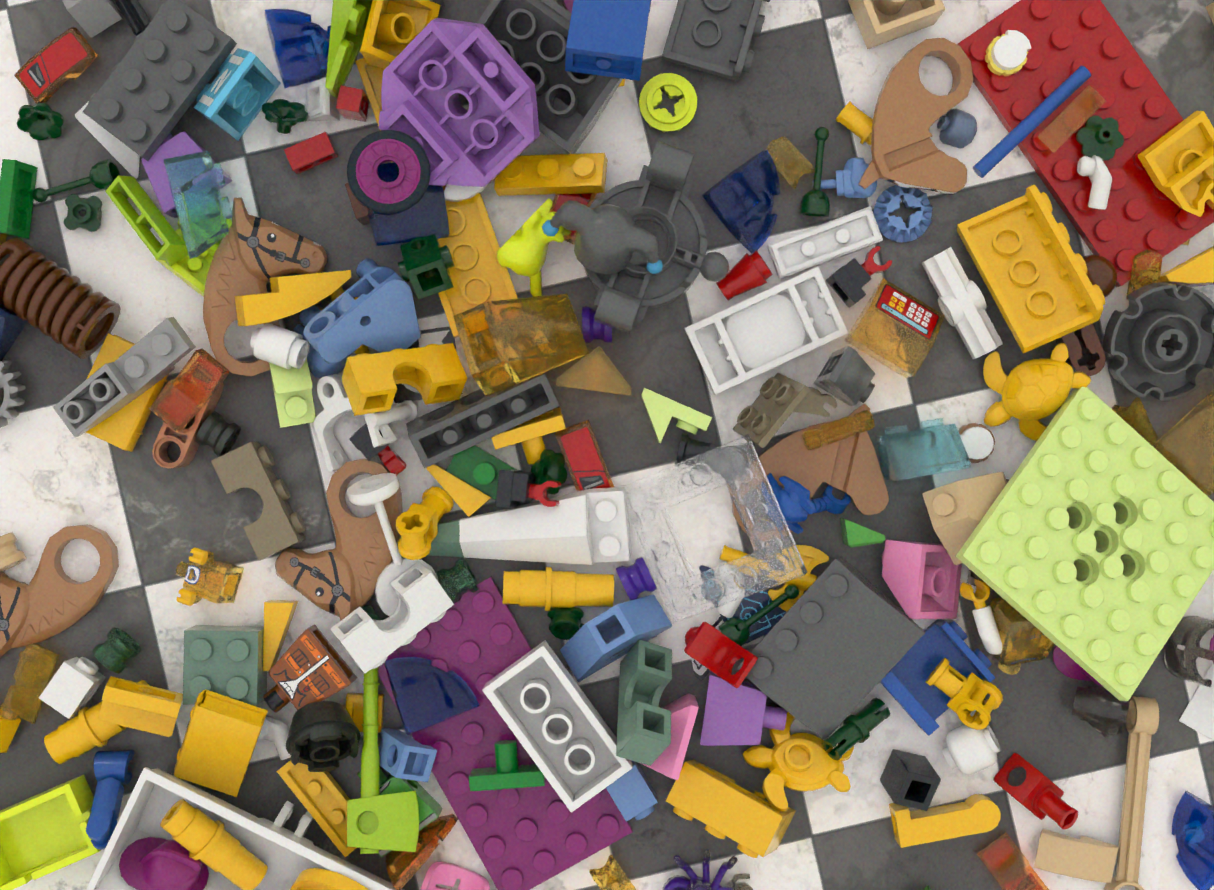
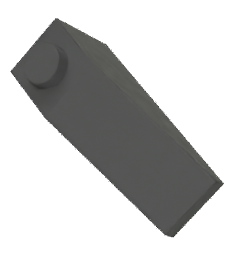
M847 346L831 354L813 384L849 406H855L858 401L864 403L872 393L875 384L871 380L875 373L855 349Z

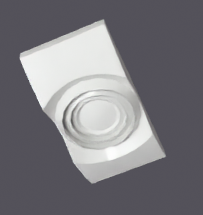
M819 267L684 328L714 395L849 333Z

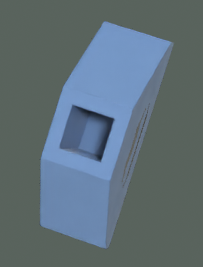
M652 594L617 604L588 621L560 651L576 680L580 682L627 654L639 639L647 642L671 628L672 624L655 595Z

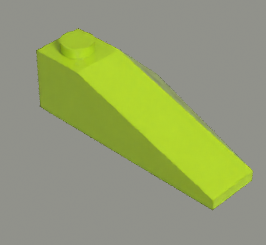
M333 0L325 88L336 98H338L340 85L345 86L361 49L372 0Z

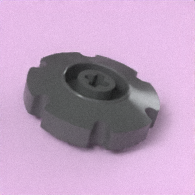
M1168 282L1145 285L1127 296L1129 300L1128 308L1122 312L1114 310L1104 334L1103 350L1114 355L1112 364L1108 366L1113 378L1122 387L1142 398L1146 397L1151 391V396L1160 401L1178 399L1200 387L1198 382L1199 376L1203 372H1214V303L1199 290L1183 285L1177 292V286Z

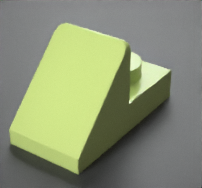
M307 359L300 369L294 367L286 369L269 363L280 428L314 422L316 413L312 395L313 385Z
M644 388L641 394L659 443H661L672 417L678 420L676 427L696 435L698 429L707 431L712 417Z

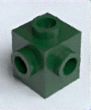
M435 233L426 237L415 238L409 243L400 245L403 261L398 262V267L403 280L406 283L411 282L418 300L454 287L449 268L455 266L447 245L440 247Z

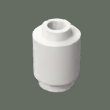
M266 323L262 328L258 327L254 331L250 346L254 349V356L258 359L286 369H291L292 367L300 369L307 359L310 343L304 340L301 334Z

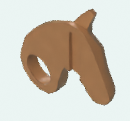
M863 404L844 420L816 424L794 432L758 456L739 481L732 495L733 516L741 529L760 541L780 540L793 532L790 529H782L778 524L771 527L760 526L754 523L747 513L746 499L750 491L756 485L762 484L767 474L770 473L782 488H784V485L779 481V478L782 476L798 482L810 491L809 499H812L819 486L825 482L849 495L855 507L862 514L869 516L882 512L889 502L888 491L875 448L863 425L870 408Z

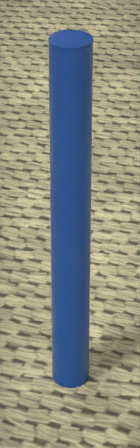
M1080 66L973 166L974 172L983 178L1091 77L1090 71L1086 67Z

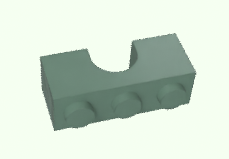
M639 639L620 662L616 756L651 766L671 744V711L660 708L659 701L665 687L672 680V649Z

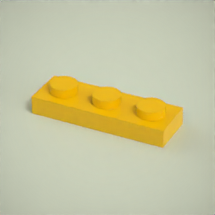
M605 153L518 156L495 178L494 189L498 196L605 193L608 160Z
M291 760L276 771L342 855L346 857L357 847H347V800L351 799L328 771L310 772L308 771V765L302 763L293 765Z

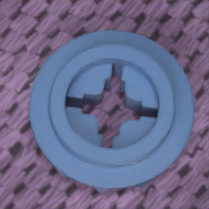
M894 185L880 194L876 200L873 214L882 235L895 242H910L923 235L931 224L933 206L930 205L927 193L919 189ZM901 198L906 208L917 209L916 212L908 216L906 226L901 217L889 216V214L900 208Z

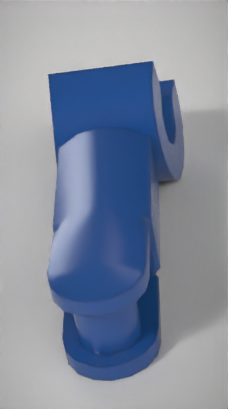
M134 750L97 751L95 753L94 773L97 786L91 814L86 826V833L96 849L102 850L106 848L117 825L124 793L123 785L129 784L132 779V773L128 772V765L134 757Z

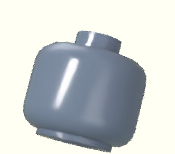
M957 108L951 109L946 115H942L937 123V128L941 130L939 136L941 142L956 148H964L969 145L977 132L975 117Z

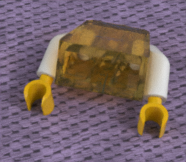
M974 579L976 585L975 593L970 584L964 582L961 584V595L965 599L974 602L975 609L972 610L982 643L986 651L993 654L999 661L998 667L1001 671L1014 675L1020 671L1022 663L1043 660L1049 655L1054 643L1002 597L991 599L989 606H986L985 601L989 598L990 588L985 582Z

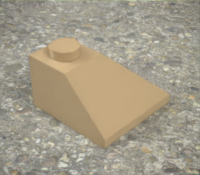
M1004 472L955 481L922 493L933 529L954 565L963 564L955 556L1006 486L1007 481Z

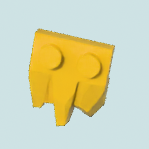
M1195 111L1141 152L1138 158L1154 185L1183 210L1201 217L1204 213L1205 202L1214 210V127L1204 111Z

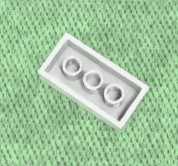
M546 640L484 685L482 689L484 694L571 813L633 768L632 760L616 756V736Z

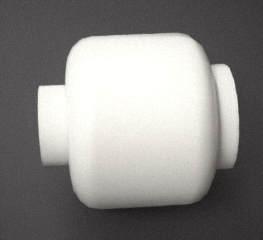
M965 724L947 733V747L942 749L950 768L958 767L962 773L968 776L994 765L997 761V753L1001 751L998 740L989 725L982 730H975Z

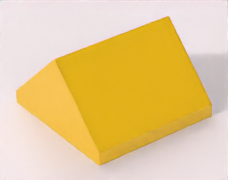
M372 0L360 49L368 65L385 69L431 20L438 18L441 5L430 0Z

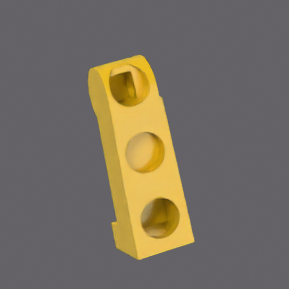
M973 794L965 802L931 807L927 811L920 809L909 811V808L894 803L889 804L894 837L901 848L988 832L998 826L1001 816L998 806L983 794Z

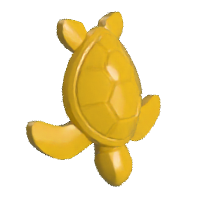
M1059 343L1053 348L1050 359L1040 358L1024 361L1011 370L1009 375H1006L1003 370L1000 354L998 351H993L985 359L983 375L988 387L1001 394L1002 400L993 403L987 409L984 423L990 427L999 426L1009 421L1011 417L1019 419V428L1024 436L1037 441L1047 428L1039 419L1048 417L1056 412L1064 404L1071 388L1087 387L1091 382V378L1081 371L1073 372L1072 366L1066 363L1069 354L1065 343Z
M787 712L784 731L769 729L774 743L772 749L763 745H757L748 748L742 755L745 762L752 767L769 768L770 773L763 781L762 789L764 795L774 809L787 811L788 801L785 796L784 787L795 791L807 792L818 790L831 784L839 792H848L851 786L848 777L843 774L844 764L842 761L850 758L854 746L842 755L839 760L832 759L828 753L834 748L830 747L825 751L822 746L824 740L808 733H795L791 735L790 727L795 717Z

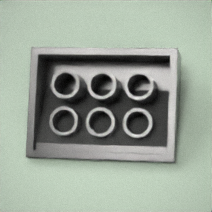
M491 0L477 23L483 24L535 84L539 131L569 153L575 154L595 126L621 83L622 78L565 71L566 44L571 13L554 0Z
M841 556L836 558L751 651L758 659L746 677L766 696L825 740L926 632ZM743 660V661L741 662V664L737 667V669H739V670L741 669L744 660Z

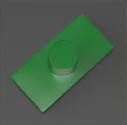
M2 159L0 176V234L29 239L34 202L33 191L35 190L38 167L17 160Z
M474 445L455 454L446 471L496 500L499 470L516 468Z
M516 740L495 742L496 767L472 769L469 775L470 791L545 786L546 777L536 764L518 765Z

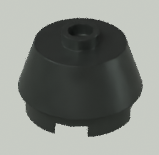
M333 701L313 702L301 707L294 714L286 741V750L291 755L293 765L297 763L306 764L310 772L330 771L339 768L340 760L348 756L353 758L357 756L361 735L343 705Z

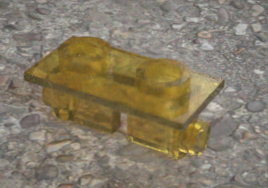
M30 643L29 646L25 647L24 651L19 653L20 659L13 676L16 683L15 685H10L5 701L1 704L0 709L3 711L1 716L5 719L16 720L18 716L35 724L43 703L39 696L51 680L59 654L36 643Z

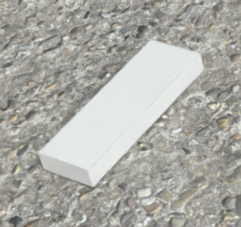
M871 206L770 243L767 245L780 280L883 241Z

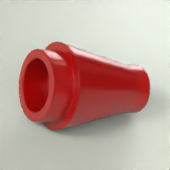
M756 250L751 255L746 253L727 273L726 277L716 282V284L729 301L739 294L766 284V279L773 274Z

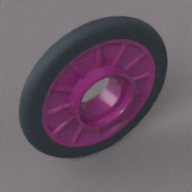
M381 130L367 135L354 147L347 164V178L352 193L364 206L379 213L394 214L411 208L423 197L430 181V164L426 152L414 138L400 131ZM387 161L394 162L399 167L397 179L390 183L382 181L378 175L380 165Z

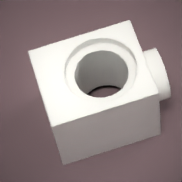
M74 657L62 663L39 696V699L70 719L78 715V711L81 708L86 707L106 677L98 672L99 667L91 660L84 657Z

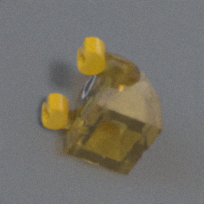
M192 548L190 553H193V556L188 558L190 563L181 561L176 568V575L185 578L184 588L179 590L178 594H181V597H177V602L192 606L204 598L216 604L234 603L244 568L225 561L214 560V554L209 550Z

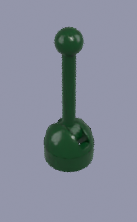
M819 127L814 134L818 141L813 189L802 197L800 214L828 217L830 211L829 198L820 188L824 145L829 137V131L825 127Z
M112 159L103 160L92 166L89 177L49 189L36 188L33 191V198L37 202H44L48 196L93 184L98 189L107 190L117 176L120 175V172Z
M794 584L788 585L785 588V593L746 621L740 618H731L718 626L719 630L738 645H744L750 635L749 627L787 599L797 598L799 588Z

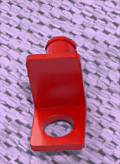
M703 622L700 627L690 628L685 635V644L687 646L684 652L735 688H739L758 659L757 656L732 641L707 622ZM743 658L744 662L741 669L732 675L731 671L734 664Z
M1014 753L993 779L995 783L1040 820L1044 819L1047 815L1059 827L1065 830L1070 828L1078 818V811L1061 799L1064 791L1017 753ZM1018 767L1024 768L1026 770L1025 781L1019 786H1011L1008 781L1010 772Z

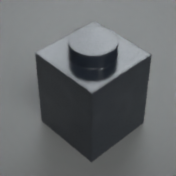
M896 749L892 750L880 778V782L894 804L924 811L928 810L941 781V778L925 756Z

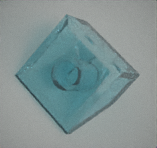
M209 151L163 159L179 226L190 259L198 257L229 234L226 219H231L233 216L228 196L221 197L219 190L220 185H225L220 162H212Z
M943 418L921 421L922 429L908 431L907 424L885 428L886 435L876 436L884 480L899 481L971 468L970 459L955 423L944 424Z

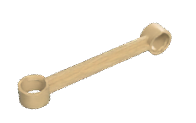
M1131 696L1129 701L1126 702L1125 725L1129 734L1116 876L1112 877L1111 883H1106L1104 890H1118L1126 885H1132L1136 890H1144L1138 884L1151 737L1156 733L1159 725V706L1155 698Z

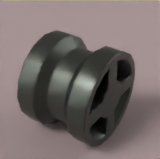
M214 411L202 424L195 442L202 446L209 445L213 448L215 454L222 456L228 453L236 442L241 427L235 423L228 424L223 421L221 414Z

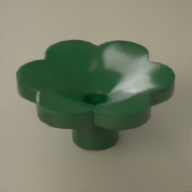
M276 99L273 103H264L262 105L265 119L269 122L277 123V131L279 133L288 134L291 132L293 125L308 119L305 106L298 102L290 103L285 99Z
M36 103L34 106L23 105L20 107L17 127L21 131L29 132V135L35 140H45L47 137H60L64 118L59 112L52 111L51 107L45 103Z
M1092 116L1087 119L1085 127L1081 128L1076 135L1077 142L1082 145L1081 152L1083 156L1092 158L1093 155L1102 158L1103 161L1113 158L1115 150L1124 143V137L1118 131L1119 125L1115 119L1106 118L1103 120L1099 116Z
M551 449L542 451L540 459L531 468V472L536 477L535 484H543L546 481L553 480L561 484L565 483L567 470L564 467L565 457L562 453H554ZM549 487L547 493L555 495L559 492L560 487Z

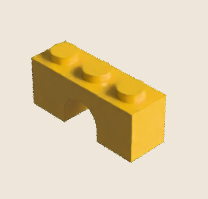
M449 343L441 345L429 344L425 347L411 349L398 348L389 352L374 354L361 353L347 357L341 380L354 416L389 411L397 391L396 384H408L416 388L420 392L425 405L459 400L467 381V376L454 344Z

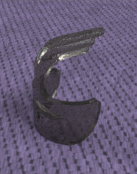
M1198 616L1182 617L1164 645V661L1171 674L1186 681L1211 687L1212 681L1210 679H1203L1198 673L1196 659L1201 657L1214 661V651L1200 647V640L1204 634L1214 628V620ZM1177 645H1184L1185 649H1178Z

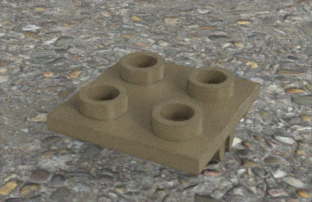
M777 373L762 385L760 395L754 403L742 410L737 418L738 423L734 426L733 430L764 449L792 412L829 417L830 413L823 408L824 403L827 402L830 406L836 408L837 402L834 397L828 394H821L819 390L813 387H807Z

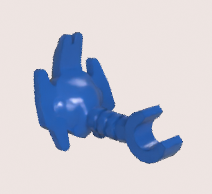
M771 473L767 474L766 479L762 483L764 493L771 503L764 504V510L782 529H790L797 534L803 532V528L798 523L807 520L808 514L823 511L841 514L851 502V497L846 493L841 500L836 499L832 495L833 487L830 485L826 487L821 497L809 499L810 491L786 476L779 478L784 488L778 485Z

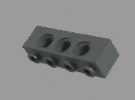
M538 362L406 423L408 437L425 469L558 407L559 403Z

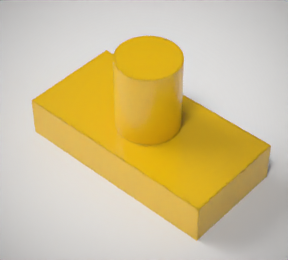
M554 408L491 437L495 450L521 442L527 463L534 464L540 459L542 451L546 450L542 436L566 429L561 408Z

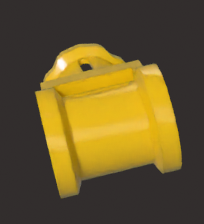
M433 486L426 489L420 504L412 503L406 512L401 513L397 517L396 530L401 535L398 542V551L402 557L418 560L430 553L431 543L438 534L437 524L443 515L452 510L454 505L453 499L445 490Z
M944 657L925 682L929 686H936L950 697L947 706L957 713L959 719L966 726L975 730L986 728L991 721L990 713L992 710L999 708L1003 701L1001 691L994 684L981 680L973 672L967 677L963 676L949 665L950 661ZM989 694V699L984 700L986 695ZM976 710L975 714L971 716L970 713Z

